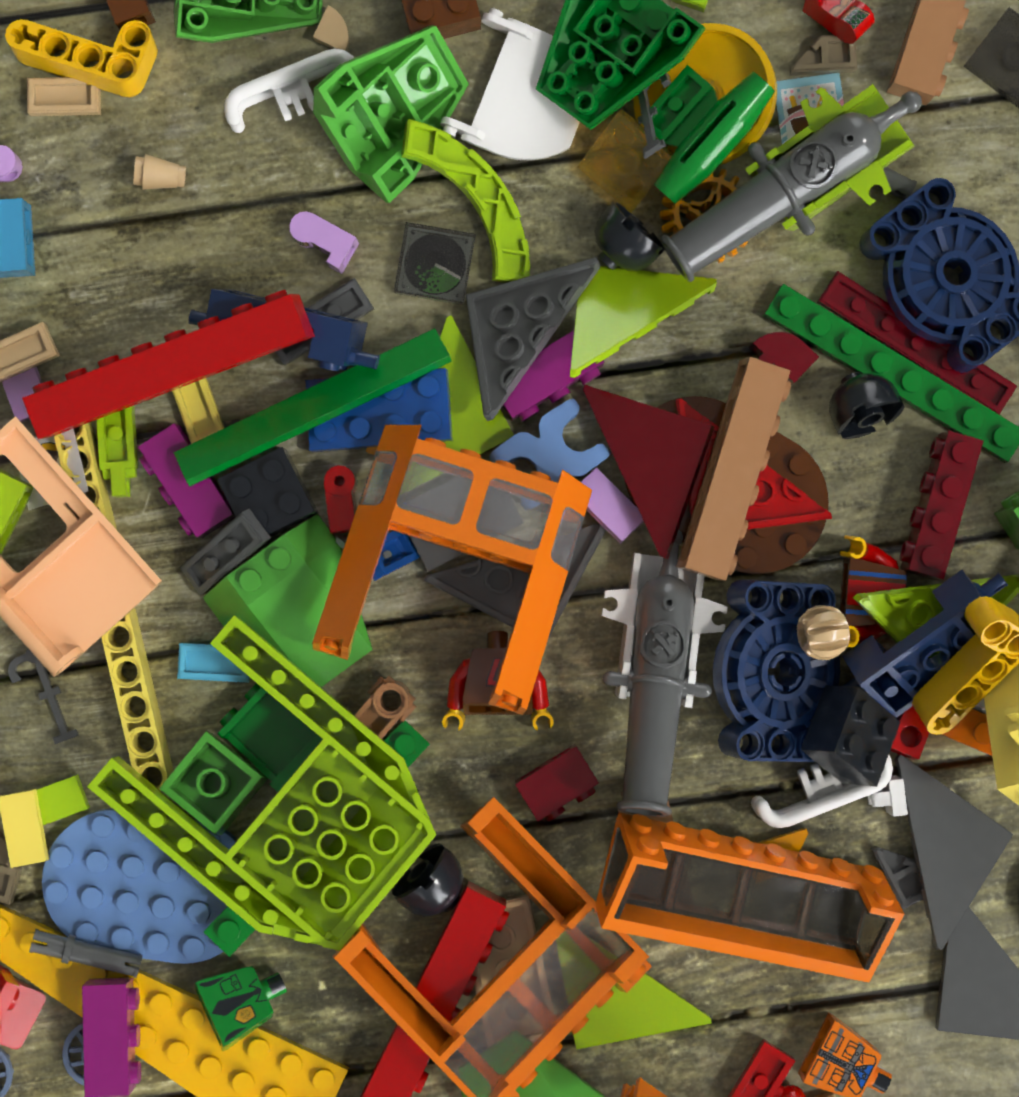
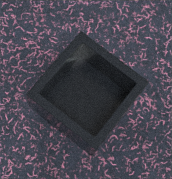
M283 447L217 479L235 516L237 517L243 511L250 509L270 537L319 513L288 450Z
M825 685L801 750L843 784L877 787L900 721L859 686Z

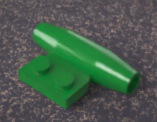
M687 65L650 107L651 109L655 106L658 111L652 117L656 137L659 140L663 139L667 147L676 148L654 185L675 204L707 179L748 134L774 94V89L758 74L752 72L722 98L718 99L716 90Z

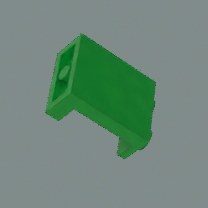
M256 683L244 696L248 702L239 711L233 707L221 719L219 723L223 728L217 734L222 739L226 738L271 781L269 785L276 792H279L323 739Z

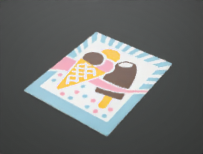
M840 73L777 81L776 106L782 144L809 126L800 102L807 98L810 107H819L822 103V97L815 92L822 87L841 106L844 105Z

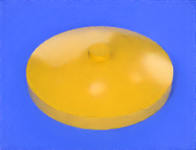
M704 23L701 25L706 28L684 60L667 72L671 83L688 65L716 90L718 99L722 98L752 72L758 74L775 91L751 130L720 164L722 165L747 152L749 145L757 142L766 131L775 111L777 81L768 56L750 35L729 25ZM661 79L652 83L647 90L650 107L668 88V86L663 88ZM637 95L633 98L635 117L642 134L646 138L644 125L638 123V117L642 114ZM665 146L657 152L670 160L676 148Z

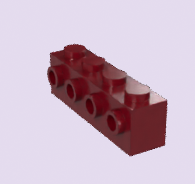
M953 431L940 433L938 437L934 438L929 451V457L932 458L929 470L924 472L919 486V492H922L918 506L914 507L909 521V526L912 527L908 540H905L900 551L899 560L902 561L900 570L933 580H944L984 440Z

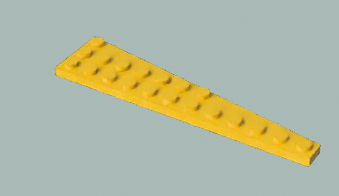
M0 904V961L83 1018L82 985L89 979L133 977L71 961L66 964L62 963L61 959L38 953H29L32 942L47 945L45 942L33 940L36 929L63 937L67 936ZM140 969L137 978L133 977V987L139 989L140 995L139 1008L134 1010V1024L140 1025L141 1034L140 1045L135 1047V1055L196 1097L337 1096L348 1072V1066L262 1026H259L229 1049L222 1051L198 996Z

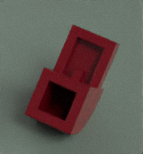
M784 332L766 334L748 347L758 357L757 359L791 370L788 378L791 385L819 358L801 339Z

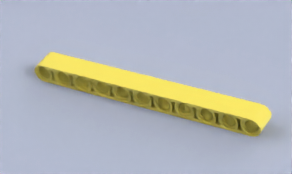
M90 422L80 426L79 432L75 435L79 454L84 453L88 458L84 474L88 488H93L96 493V500L93 504L116 528L106 482L103 479V472L99 470L98 448ZM62 434L54 436L61 468L70 478L80 477L79 475L74 476L67 465V451L72 446L65 450L62 447V442H71V440H64ZM133 608L101 639L131 766L147 780L148 769L150 767L158 768L162 773V782L160 785L154 786L160 790L159 788L174 770L136 609ZM120 626L124 627L129 633V641L125 646L118 645L114 639V633ZM128 661L137 667L138 674L133 681L127 680L122 673V668ZM135 696L142 698L146 704V710L142 716L136 715L131 710L130 703ZM142 732H148L153 736L154 746L151 750H145L140 746L139 736Z

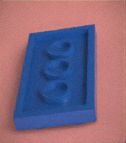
M446 368L435 369L309 429V451L324 452L378 447L385 425H421L419 439L425 441L426 438H434L442 442L453 441L448 370ZM329 378L305 380L306 389Z

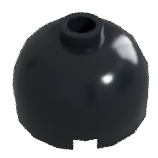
M613 201L597 221L594 231L595 241L602 250L598 257L612 270L619 266L627 271H639L657 260L665 249L661 240L653 232L650 234L642 226L644 223L619 203Z
M854 372L845 376L841 380V385L834 391L829 402L831 420L838 435L841 434L843 439H854L869 435L876 431L875 427L871 425L877 424L882 420L888 425L905 408L897 389L891 381L878 374H861L860 372Z
M438 843L426 848L419 856L423 861L417 864L412 871L409 868L392 888V894L397 902L415 915L426 917L437 915L442 911L449 912L460 900L459 893L461 892L464 879L461 865L450 850Z

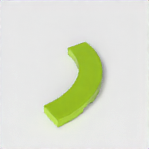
M408 119L405 123L401 157L417 161L438 171L451 180L471 201L484 224L489 238L493 265L492 281L508 283L530 276L529 246L520 221L521 216L501 178L478 153L453 139L452 135L426 123Z

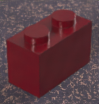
M576 744L571 745L515 780V786L536 820L540 821L545 817L547 822L564 813L566 810L563 806L573 799H576L579 803L592 796L596 792L594 786L599 784L598 779Z

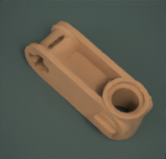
M381 676L368 691L371 697L355 716L382 739L398 719L404 722L417 707L413 704L416 698L410 694V690L404 683L396 681L390 676L386 679ZM387 690L398 692L402 699L400 707L395 709L387 707L383 702L384 692Z

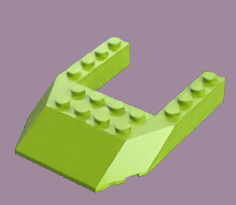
M234 615L210 644L323 739L229 850L119 756L111 758L87 787L258 932L283 936L295 941L317 944L324 948L340 951L435 838L436 832L404 758L241 618Z

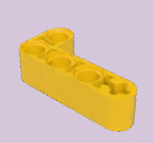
M23 19L9 24L5 33L6 41L15 57L24 65L61 77L73 78L87 83L86 85H93L98 89L129 98L141 93L145 87L158 52L150 28L147 24L138 20L129 21L122 26L113 48ZM145 40L140 46H132L136 41ZM65 50V52L62 55L57 57L53 56L57 51ZM91 61H99L93 67H86ZM124 72H132L127 78H119Z
M979 597L969 603L965 609L964 616L976 634L913 698L912 705L931 734L940 735L949 732L1019 664V615L1013 609L991 597Z

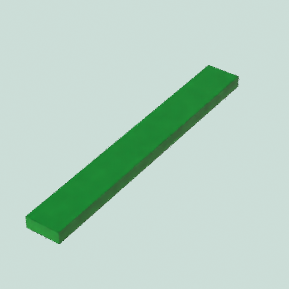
M434 328L380 354L376 370L356 365L173 453L189 486H192L452 362L450 354L437 330Z

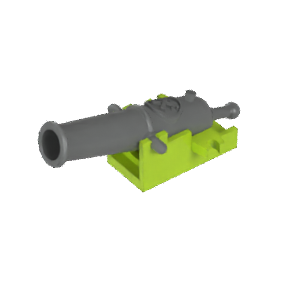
M872 84L841 106L822 87L815 91L822 97V103L819 107H810L807 98L800 102L809 126L768 153L765 152L760 143H751L748 147V152L754 163L745 170L750 176L754 177L671 237L667 235L661 237V243L674 266L688 282H692L696 272L783 218L785 222L782 225L786 230L794 231L799 228L804 235L809 236L815 231V225L811 219L853 190L869 206L877 202L870 196V189L873 186L880 185L883 188L884 195L892 191L883 168L915 147L898 122V119L907 113L917 112L922 105L921 96L917 92L908 91L902 95L899 102L889 108L876 87Z

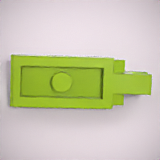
M134 406L97 420L99 470L103 472L104 480L111 479L112 496L116 498L131 497L130 478H137L138 457Z

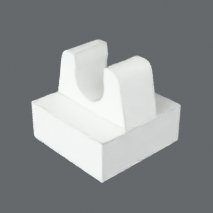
M897 775L891 776L886 787L867 796L868 805H872V807L885 806L886 812L893 817L908 815L904 780Z

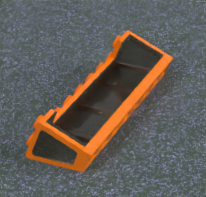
M620 812L616 819L595 904L601 929L868 983L905 915L883 871L875 866L856 865L848 863L841 858L829 859L816 856L809 851L797 852L784 849L777 844H761L741 836L729 837L717 834L709 829L698 830L684 827L673 821L666 823L649 819L641 814L630 815Z

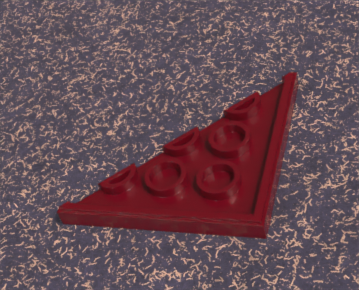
M584 385L583 391L660 557L669 559L714 426Z

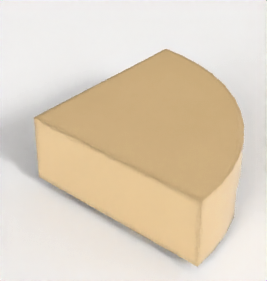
M328 5L313 35V39L331 49L336 48L348 52L349 34L346 23L342 16Z

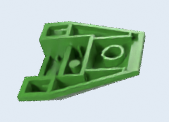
M431 25L339 64L314 87L313 114L348 169L382 200L390 203L414 180L423 165L417 161L401 157L406 121L411 119L443 130V127L440 125L442 118L451 116L469 83L437 26Z
M319 514L279 537L228 574L203 597L223 627L234 615L238 616L321 687L373 650L362 613L353 637L352 649L348 660L313 650L312 642L342 555L341 547L336 543L335 536L330 533V529Z

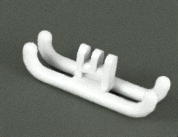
M341 49L325 50L237 86L231 90L225 100L224 113L226 121L232 131L241 133L245 128L242 117L244 110L249 106L274 96L285 122L292 119L291 112L287 107L290 104H294L298 116L305 114L300 102L302 99L307 98V104L313 111L314 96L308 82L330 74L339 64L353 59L354 56Z
M888 755L877 787L851 784L842 785L828 771V774L822 775L818 763L810 765L814 779L809 781L808 774L804 768L797 770L807 799L779 810H773L763 797L755 796L751 800V806L756 815L769 826L776 828L790 827L876 793L886 787L893 772L891 757Z

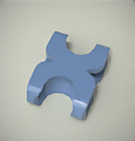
M569 399L542 416L538 425L539 438L528 432H519L493 450L489 459L494 463L496 460L507 462L517 459L528 460L535 466L537 472L547 474L551 477V481L557 482L562 469L574 478H581L604 462L611 454V451L604 444H597L582 452L572 450L565 444L562 436L563 428L577 416L580 408L575 399ZM522 497L520 505L524 511H530L542 503Z

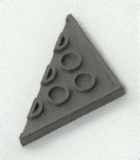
M597 257L466 294L483 415L487 421L494 419L598 272L600 263Z
M599 523L581 528L579 532L577 531L578 536L567 569L568 574L549 637L606 531ZM571 532L556 536L552 547L551 558L560 566ZM541 541L522 547L533 550L539 547ZM479 559L427 575L424 581L513 628L529 575L517 569L485 559Z
M900 754L895 757L894 762L898 768L899 777L904 780L908 812L906 816H908L912 835L910 839L915 863L920 873L923 888L921 892L926 916L930 921L933 947L937 950H942L1013 834Z
M968 907L944 946L935 1028L938 1031L1019 1040V969L970 907Z

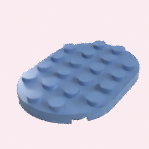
M113 808L99 810L76 820L63 830L52 844L48 852L49 860L45 861L43 867L42 891L52 920L67 937L71 934L76 936V940L137 955L141 954L143 955L142 959L180 964L202 962L223 952L204 931L222 913L227 905ZM193 818L229 850L237 842V838L227 830L223 835H215L197 819Z

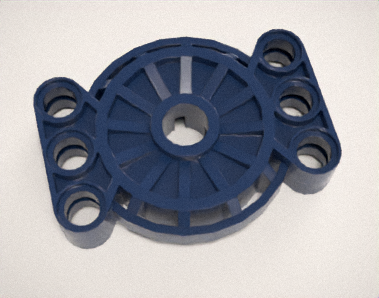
M935 178L876 221L861 236L859 244L862 254L868 259L884 260L883 287L887 301L896 317L910 331L920 337L940 344H950L947 352V361L952 369L963 373L985 363L1019 336V313L1017 311V305L1019 304V262L1015 249L1007 235L993 221L980 213L953 207L956 197L953 184L946 179ZM929 193L938 196L940 205L934 204L930 200ZM901 213L908 214L912 218L913 226L903 222ZM874 234H880L884 237L886 247L876 243ZM945 266L955 269L957 266L962 268L963 271L958 275V285L951 284L946 280L943 272ZM991 325L1000 331V340L992 336L990 332ZM963 346L969 347L974 355L973 361L968 360L964 356Z
M736 580L728 588L727 602L739 615L732 620L723 632L716 648L713 662V686L718 703L726 716L732 721L719 734V748L727 756L747 761L814 762L812 758L801 750L825 685H839L840 655L830 660H817L807 656L798 641L797 624L799 618L812 607L826 605L835 608V593L833 589L824 584ZM750 590H751V592H752V598H751V601H750V603H749V601H748V595H749V592H750ZM781 593L783 594L782 603H780V595H781ZM812 595H813V598H814L813 604H811V597H812ZM779 662L780 672L775 679V675L768 674V668H775ZM743 737V745L740 748V740ZM774 738V746L771 748V743Z

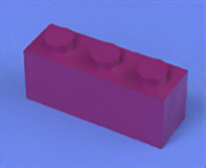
M573 330L542 349L503 407L512 421L519 417L521 422L540 412L537 406L550 399L553 404L570 394L571 392L568 387L576 382L581 381L582 385H585L600 376L599 368L603 367L604 360L598 364L594 362L586 367L579 376L575 378L570 377Z
M174 423L138 446L143 454L139 460L150 476L156 474L162 484L158 490L169 506L175 504L181 513L178 521L184 531L189 536L194 533L196 538H204L236 516L213 476L192 486L188 485L173 452L190 445L191 442L181 426Z
M133 977L89 979L82 985L85 1097L129 1096L136 1087V1084H139L141 1081V1062L135 1061V1047L140 1045V1025L134 1024V1010L139 1008L140 995L139 989L133 987Z

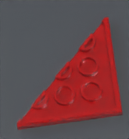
M680 398L675 400L678 415L714 426L689 499L691 517L719 427ZM767 464L766 468L759 472L756 485L759 486L758 496L755 503L749 506L745 518L748 520L747 530L827 520L832 519V514Z

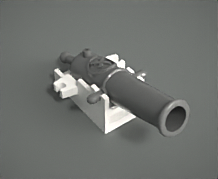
M678 530L669 559L633 553L628 589L604 591V598L613 597L616 599L617 607L613 611H607L605 608H602L601 616L624 623L618 672H605L603 681L606 685L616 686L615 695L618 698L626 699L627 696L630 697L623 799L616 804L618 810L630 814L664 817L672 814V810L667 806L681 705L692 708L693 697L707 698L712 693L710 685L696 682L697 671L695 670L700 634L725 631V624L715 625L712 622V615L716 611L727 614L728 607L702 598L704 576L676 567L679 546L683 542V534L680 530Z

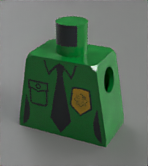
M253 966L203 979L195 983V991L222 1051L229 1049L272 1018L274 1012L269 1000L287 992L278 972L259 980Z

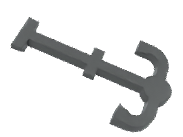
M668 73L659 78L663 88L671 84ZM650 86L638 94L642 114L638 117V123L640 125L643 123L647 146L643 148V157L645 159L666 146L663 139H656L652 117L658 111L655 106L650 109L647 94ZM625 105L616 111L619 117L628 112Z
M27 648L26 654L14 658L9 664L8 674L11 682L16 683L22 679L17 672V667L21 663L26 661L35 663L44 688V692L38 694L40 700L48 699L61 734L53 737L54 743L58 744L79 736L76 729L68 730L56 697L57 694L61 693L59 686L53 688L46 668Z

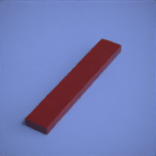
M839 271L835 273L817 301L818 304L999 415L1017 388V385L984 364L968 372L960 373L955 371L947 361V352L950 344H940L926 340L910 331L896 317L889 303ZM963 351L964 356L968 360L973 361L974 358Z

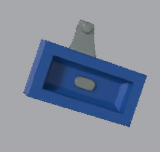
M396 531L387 534L373 576L374 581L420 558L408 535ZM340 534L336 538V543L343 549L347 536Z

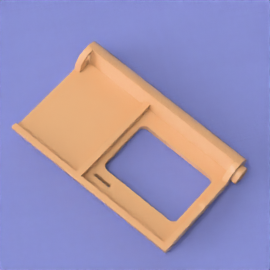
M15 416L0 430V455H5L66 523L67 528L56 541L21 572H16L0 555V617L50 674L55 677L75 662L158 587L162 580Z

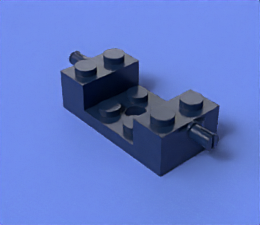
M211 289L207 313L192 309L189 314L188 323L197 325L198 322L218 316L221 321L232 317L231 310L236 307L252 303L255 308L265 304L266 300L265 297L232 289ZM304 307L315 337H312L308 358L319 360L318 367L332 371H339V369L347 370V367L350 365L377 369L380 355L362 351L368 322Z
M960 570L932 591L944 609L938 615L928 620L924 625L899 641L888 651L871 635L844 654L842 657L853 673L854 678L843 686H859L897 718L913 706L912 701L916 693L976 634L964 616L965 609L969 603L979 597H992L1005 586H1008V584L998 572L997 575L980 586L978 583L972 582L965 572ZM939 651L934 657L928 658L931 654Z

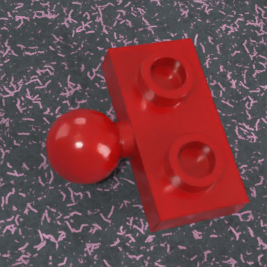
M765 1039L759 1044L728 1097L806 1096L803 1090L796 1085H781L794 1065L795 1059Z

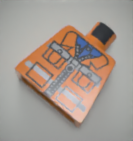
M829 1012L798 1071L803 1083L844 1097H862L867 1086L883 1094L888 1089L892 1079V1074L877 1067L882 1056L877 1048Z

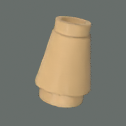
M145 154V157L136 156L133 185L142 186V190L185 187L186 166H181Z

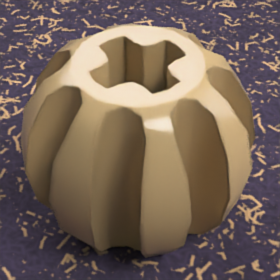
M817 605L808 609L799 618L797 637L802 650L807 656L817 660H830L839 656L848 647L850 630L844 614L839 609L832 606Z

